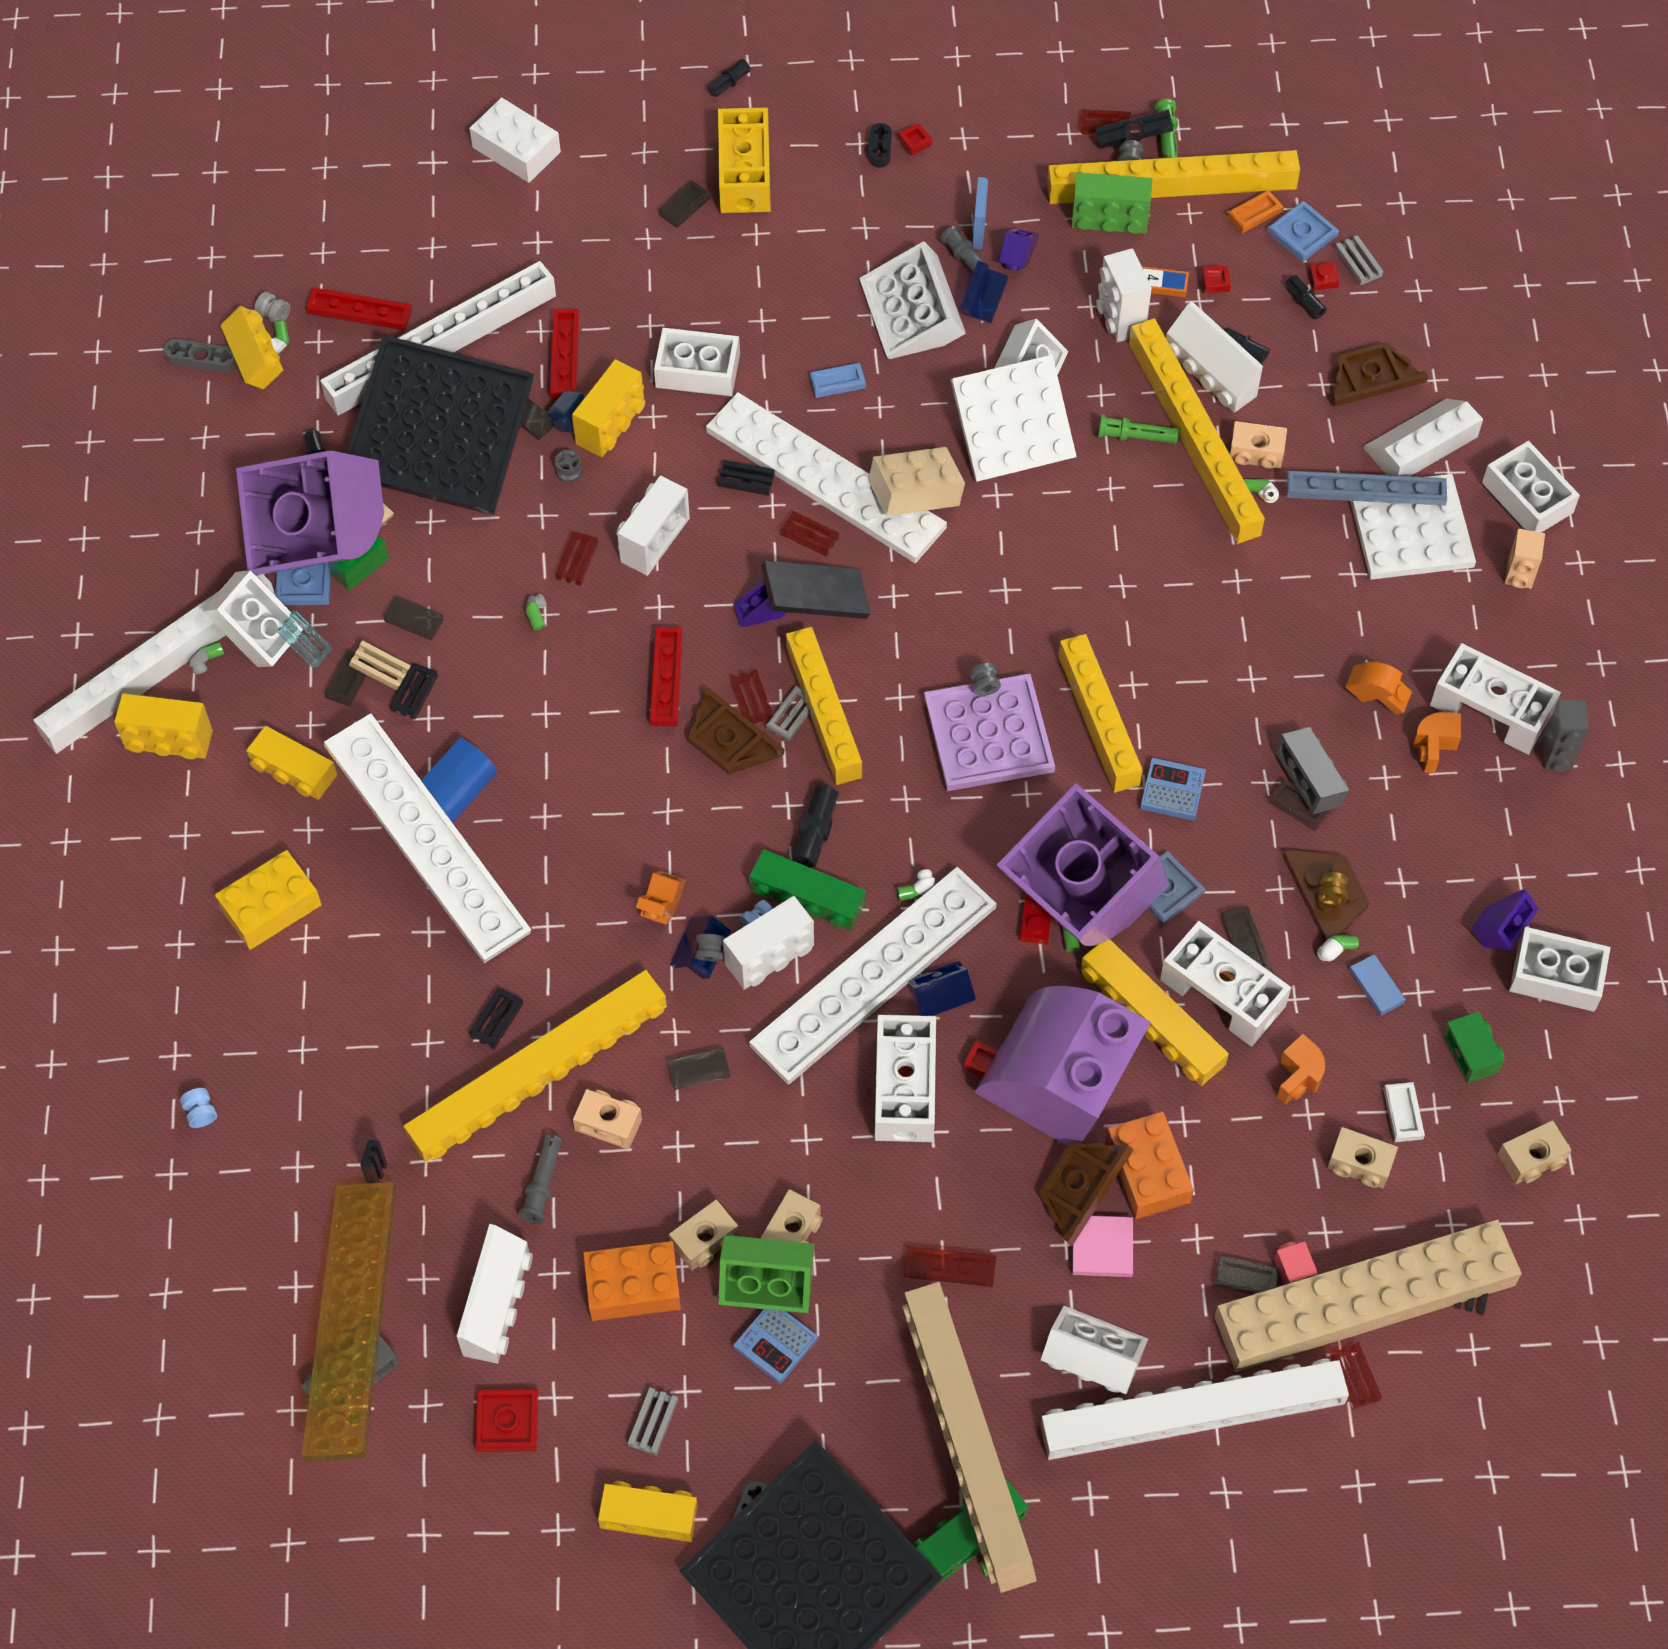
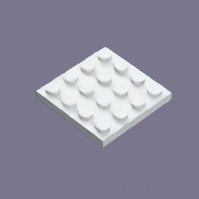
M1053 355L951 379L975 482L1077 457Z
M1452 474L1429 476L1430 478H1447L1446 505L1350 501L1370 580L1475 567L1476 560Z

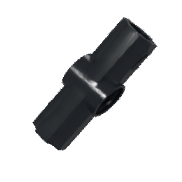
M1169 109L1142 116H1131L1126 120L1096 127L1101 149L1119 145L1126 140L1139 142L1144 138L1174 131ZM1131 124H1138L1141 126L1142 131L1138 134H1132L1129 132L1128 127Z
M824 784L816 786L809 809L804 812L801 820L800 836L792 857L794 862L809 868L816 867L823 843L827 842L833 821L832 815L839 797V792L833 789V787Z

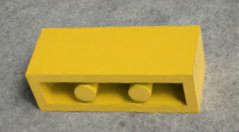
M240 306L220 326L245 383L264 389L283 371L279 361L280 357L274 350L271 336L263 325L262 316L255 310H249Z
M266 725L246 750L250 765L255 770L261 773L266 771L276 781L283 785L290 784L305 797L312 796L319 800L337 776L333 761Z
M620 1481L613 1482V1485L605 1484L598 1518L600 1529L692 1542L698 1509L697 1497H692V1494L686 1491H674V1494L664 1493L660 1488L653 1486H644L643 1489L631 1488L630 1484Z

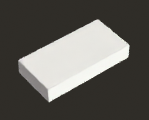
M1414 1082L1385 1085L1383 1089L1394 1142L1422 1140L1425 1134Z

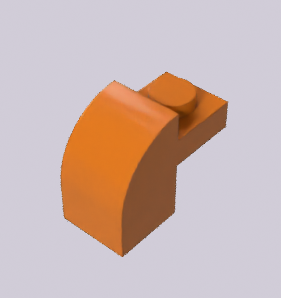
M1365 662L1354 665L1345 686L1362 703L1379 699L1395 715L1404 713L1412 691L1400 681L1403 673L1390 665L1380 662Z
M1433 713L1424 718L1419 724L1413 748H1420L1419 761L1424 762V773H1435L1439 763V750L1457 751L1461 739V713Z
M663 871L654 872L647 894L640 896L636 908L641 909L640 916L665 925L668 924L680 901L686 879Z
M1302 1034L1283 1052L1280 1064L1292 1074L1280 1086L1277 1098L1285 1105L1292 1098L1298 1100L1307 1089L1315 1094L1325 1071V1060L1322 1052L1310 1039Z

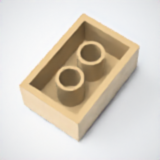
M947 447L873 457L868 478L886 516L959 506L965 482Z

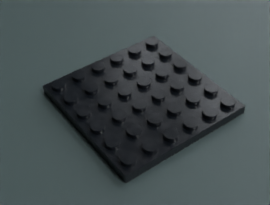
M383 334L346 454L378 460L381 487L494 516L535 374Z
M816 1440L679 1570L748 1649H872L944 1579Z

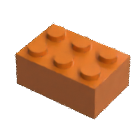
M1164 1112L1108 1128L1105 1140L1107 1145L1126 1143L1133 1148L1118 1176L1135 1220L1191 1203L1194 1189Z
M673 1241L584 1252L589 1310L592 1321L681 1310Z

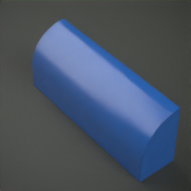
M460 737L421 782L453 823L495 777L497 770L485 754Z

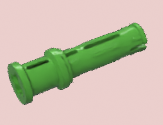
M1162 99L1155 103V112L1169 109L1174 129L1172 132L1161 134L1163 158H1177L1175 130L1178 127V120L1175 118L1174 113L1176 111V102L1171 99Z
M1101 414L1098 438L1110 436L1118 437L1121 441H1124L1128 437L1176 444L1179 428L1133 423L1125 417L1120 420L1106 418V415Z

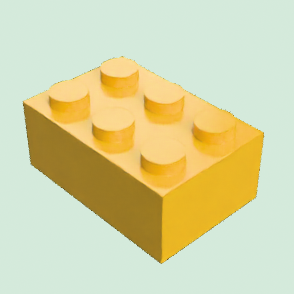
M616 359L613 361L572 414L576 445L601 458L608 450L613 449L619 435L627 431L632 418L636 413L639 414L645 406L642 372Z
M123 693L114 721L125 749L135 753L143 751L154 752L160 756L178 755L186 759H206L213 732L203 703Z
M288 850L215 894L220 910L249 950L322 905L316 888Z

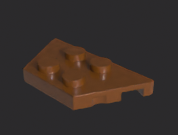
M1388 342L1339 354L1333 405L1335 407L1427 382L1428 374L1424 370L1420 373L1411 366V360L1399 354Z
M708 687L704 690L701 706L697 710L695 723L691 727L688 736V742L728 775L784 755V748Z
M1293 850L1284 851L1283 858L1324 942L1329 937L1340 935L1344 930L1346 931L1352 925L1353 920L1368 908L1369 901L1345 855ZM1338 872L1347 876L1348 885L1345 887L1347 901L1345 903L1328 905L1319 900V891L1322 890L1319 879L1322 874Z
M1070 1142L1039 1190L1043 1202L1049 1208L1050 1215L1063 1233V1239L1073 1246L1133 1151V1148L1128 1144L1106 1145L1105 1143H1092L1086 1145L1083 1142Z

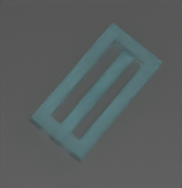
M292 611L289 614L290 617L284 620L283 626L279 627L276 632L312 668H317L333 647L297 611ZM294 622H296L323 649L322 652H320L311 643L307 636L304 635L293 624ZM288 629L310 650V652L288 631Z

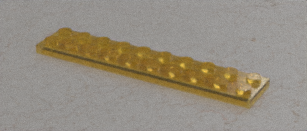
M394 1182L336 1185L302 1457L305 1461L366 1458L396 1196Z

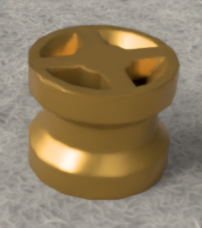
M1338 872L1322 874L1319 879V884L1322 887V890L1319 891V900L1328 905L1345 903L1347 901V892L1345 891V887L1348 885L1347 876Z

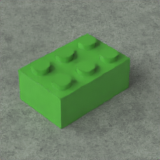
M1077 172L1072 228L1147 234L1152 178Z
M724 1235L720 1257L719 1305L808 1313L812 1291L814 1244Z

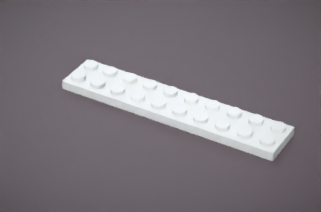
M737 393L706 426V432L759 466L775 469V476L915 564L947 528L946 521L928 510L886 516L868 480L869 473L740 393Z
M371 713L324 742L327 751L483 963L491 960L531 933V929Z
M956 867L749 1042L750 1047L788 1085L791 1084L995 910L996 902L963 871Z

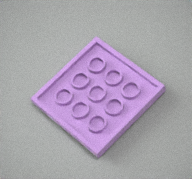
M1031 674L999 679L1001 688L987 696L976 695L973 688L974 684L924 692V700L947 791L1055 772V764Z

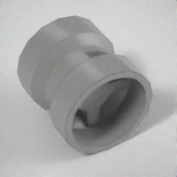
M265 291L256 300L254 310L262 317H268L270 322L275 323L287 319L290 312V304L283 299H276L274 294Z

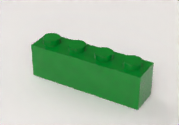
M763 849L749 876L750 889L758 896L771 897L778 900L780 904L795 896L810 917L827 920L839 929L846 928L852 931L866 904V890Z
M1005 1478L1020 1522L1028 1515L1029 1506ZM966 1503L958 1509L959 1514L951 1521L948 1518L941 1521L934 1528L935 1533L928 1539L922 1537L912 1544L944 1578L939 1584L981 1552Z

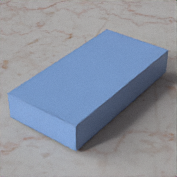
M860 363L810 372V380L816 398L866 388Z
M1375 954L1350 967V973L1380 1016L1405 1003L1406 999Z

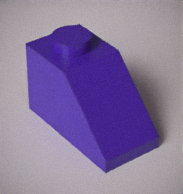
M1019 228L1007 231L999 262L1005 263V268L1015 271L1028 266L1039 234Z
M764 579L733 604L741 627L779 619L787 613L771 611Z
M1522 889L1486 907L1473 925L1472 930L1485 948L1510 951L1539 908L1527 890Z

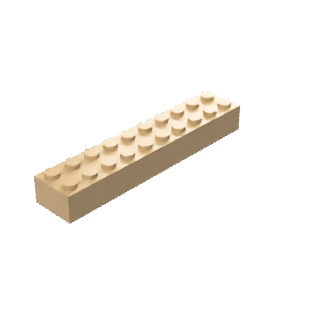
M1495 1220L1218 1305L1214 1318L1235 1372H1240L1443 1309L1461 1301L1465 1302L1474 1297L1478 1298L1486 1293L1491 1294L1513 1287L1518 1282L1522 1273L1499 1220Z
M940 1282L905 1292L908 1304L902 1305L907 1325L914 1341L916 1353L923 1369L945 1442L947 1443L950 1458L957 1474L959 1486L967 1505L969 1517L977 1536L976 1538L986 1564L991 1584L998 1583L1001 1593L1036 1582L1032 1559Z

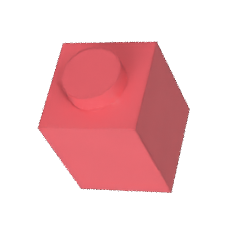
M1288 1242L1281 1245L1279 1250H1277L1274 1263L1283 1285L1318 1275L1305 1242L1298 1244Z

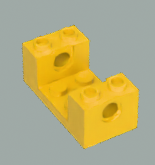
M768 108L718 109L721 213L771 212Z

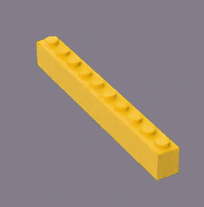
M1297 150L1049 165L1047 188L1050 204L1074 203L1076 173L1080 172L1152 178L1151 198L1297 189L1300 166Z
M1155 318L1131 326L1129 346L1173 427L1179 428L1178 436L1236 543L1239 544L1261 536L1265 518Z
M647 970L643 971L405 1124L404 1129L407 1138L425 1163L441 1158L447 1152V1149L456 1143H464L479 1128L490 1126L499 1115L515 1110L521 1101L529 1096L538 1095L553 1080H561L573 1067L578 1064L583 1065L587 1063L595 1053L601 1049L605 1050L612 1047L617 1039L624 1034L635 1032L641 1023L647 1019H654L661 1015L667 1007L665 994Z

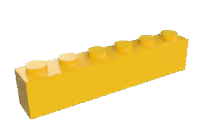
M809 627L787 633V653L799 686L803 690L806 705L808 704L811 719L835 784L840 785L861 779L862 760L813 628Z
M1083 634L1060 641L1058 658L1113 792L1116 793L1140 786L1142 767L1087 635Z
M1110 939L1098 944L1083 957L1081 970L1085 979L1092 984L1095 983L1102 990L1104 996L1150 1021L1151 1023L1144 1036L1151 1042L1155 1041L1170 1061H1176L1182 1067L1183 1073L1189 1080L1196 1081L1200 1086H1203L1226 1066L1229 1053Z

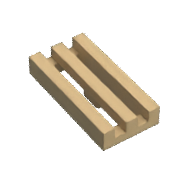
M363 640L349 664L354 669L397 691L411 665ZM359 658L362 659V660H364V661H366V662H368V663H370V664H372V665H374L375 668H377V669H379V670H381V671H385V672H387V673H389V674H391V675L397 677L398 679L395 680V679H393V678H391V677H389V676H387V675H385V674L379 672L378 670H376V669H374V668H372V667H370V666H368V665H366V664H364V663L358 661Z

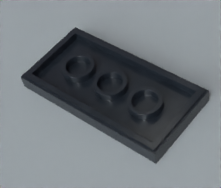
M764 561L761 565L771 611L867 619L871 614L860 569Z

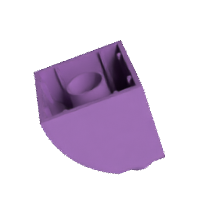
M325 451L236 468L247 570H251L255 576L358 558L371 548L379 534L384 516L378 460L336 451Z
M1077 783L997 864V867L1085 946L1098 945L1124 931L1169 886L1160 856Z
M1050 986L1036 990L1027 999L974 1093L1066 1146L1070 1142H1082L1099 1118L1151 1022L1103 994L1092 990L1070 986Z

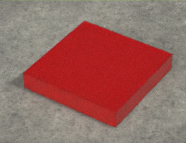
M538 1389L477 1390L475 1451H537Z

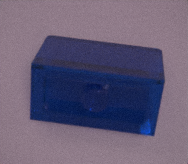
M978 260L960 307L963 315L992 323L1006 287L1008 276L990 270L988 263Z
M712 915L691 918L670 965L673 968L688 967L702 979L710 978L717 962L702 961L694 958L695 951L698 950L696 935L714 934L727 938L731 930Z
M960 961L919 975L908 981L909 990L917 999L921 1016H934L976 999L968 969Z

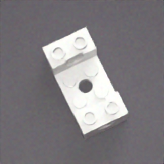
M1461 643L1436 685L1430 706L1442 712L1458 713L1462 703L1510 726L1504 743L1529 755L1551 718L1561 692ZM1494 686L1501 687L1505 694L1497 695L1492 692L1491 688Z
M1200 921L1194 925L1164 960L1160 977L1163 983L1181 996H1184L1192 986L1231 1014L1232 1019L1229 1031L1251 1047L1286 1007L1291 987ZM1223 971H1229L1234 975L1235 979L1226 982L1220 978L1219 974Z
M878 1015L875 1141L933 1142L936 1016ZM902 1066H910L914 1073L910 1077H902L899 1075L898 1069Z

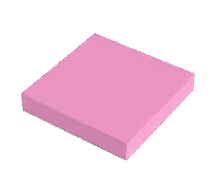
M1091 1216L1073 1244V1275L1132 1277L1133 1217Z

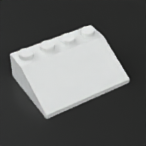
M924 241L859 278L888 359L945 346L966 334L938 255Z

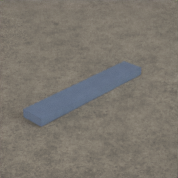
M1288 471L1287 498L1446 505L1447 478Z

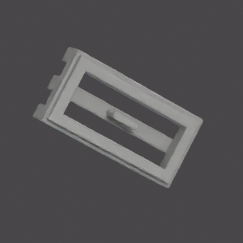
M1358 235L1354 236L1351 241L1347 239L1344 241V244L1339 242L1335 245V251L1360 286L1382 277L1383 270ZM1346 250H1349V252H1350V253L1352 254V256L1354 257L1355 262L1352 260V258L1350 257V255L1348 254V252H1347ZM1357 265H1358L1359 267H1361V269H1362V270L1364 271V273L1366 274V277H1364V275H1363L1362 272L1359 270V268L1357 267Z
M794 687L766 725L767 730L775 732L776 735L784 737L787 741L791 740L810 714L807 704L789 730H785L805 703L804 693L801 688ZM797 695L801 696V699L791 710V712L786 717L781 726H777V722L786 712V710L797 697Z
M650 1387L629 1438L628 1446L657 1456L677 1406L678 1397L674 1395L669 1396L662 1391L657 1392L654 1388ZM653 1399H657L641 1443L637 1442ZM664 1402L669 1403L653 1446H648Z

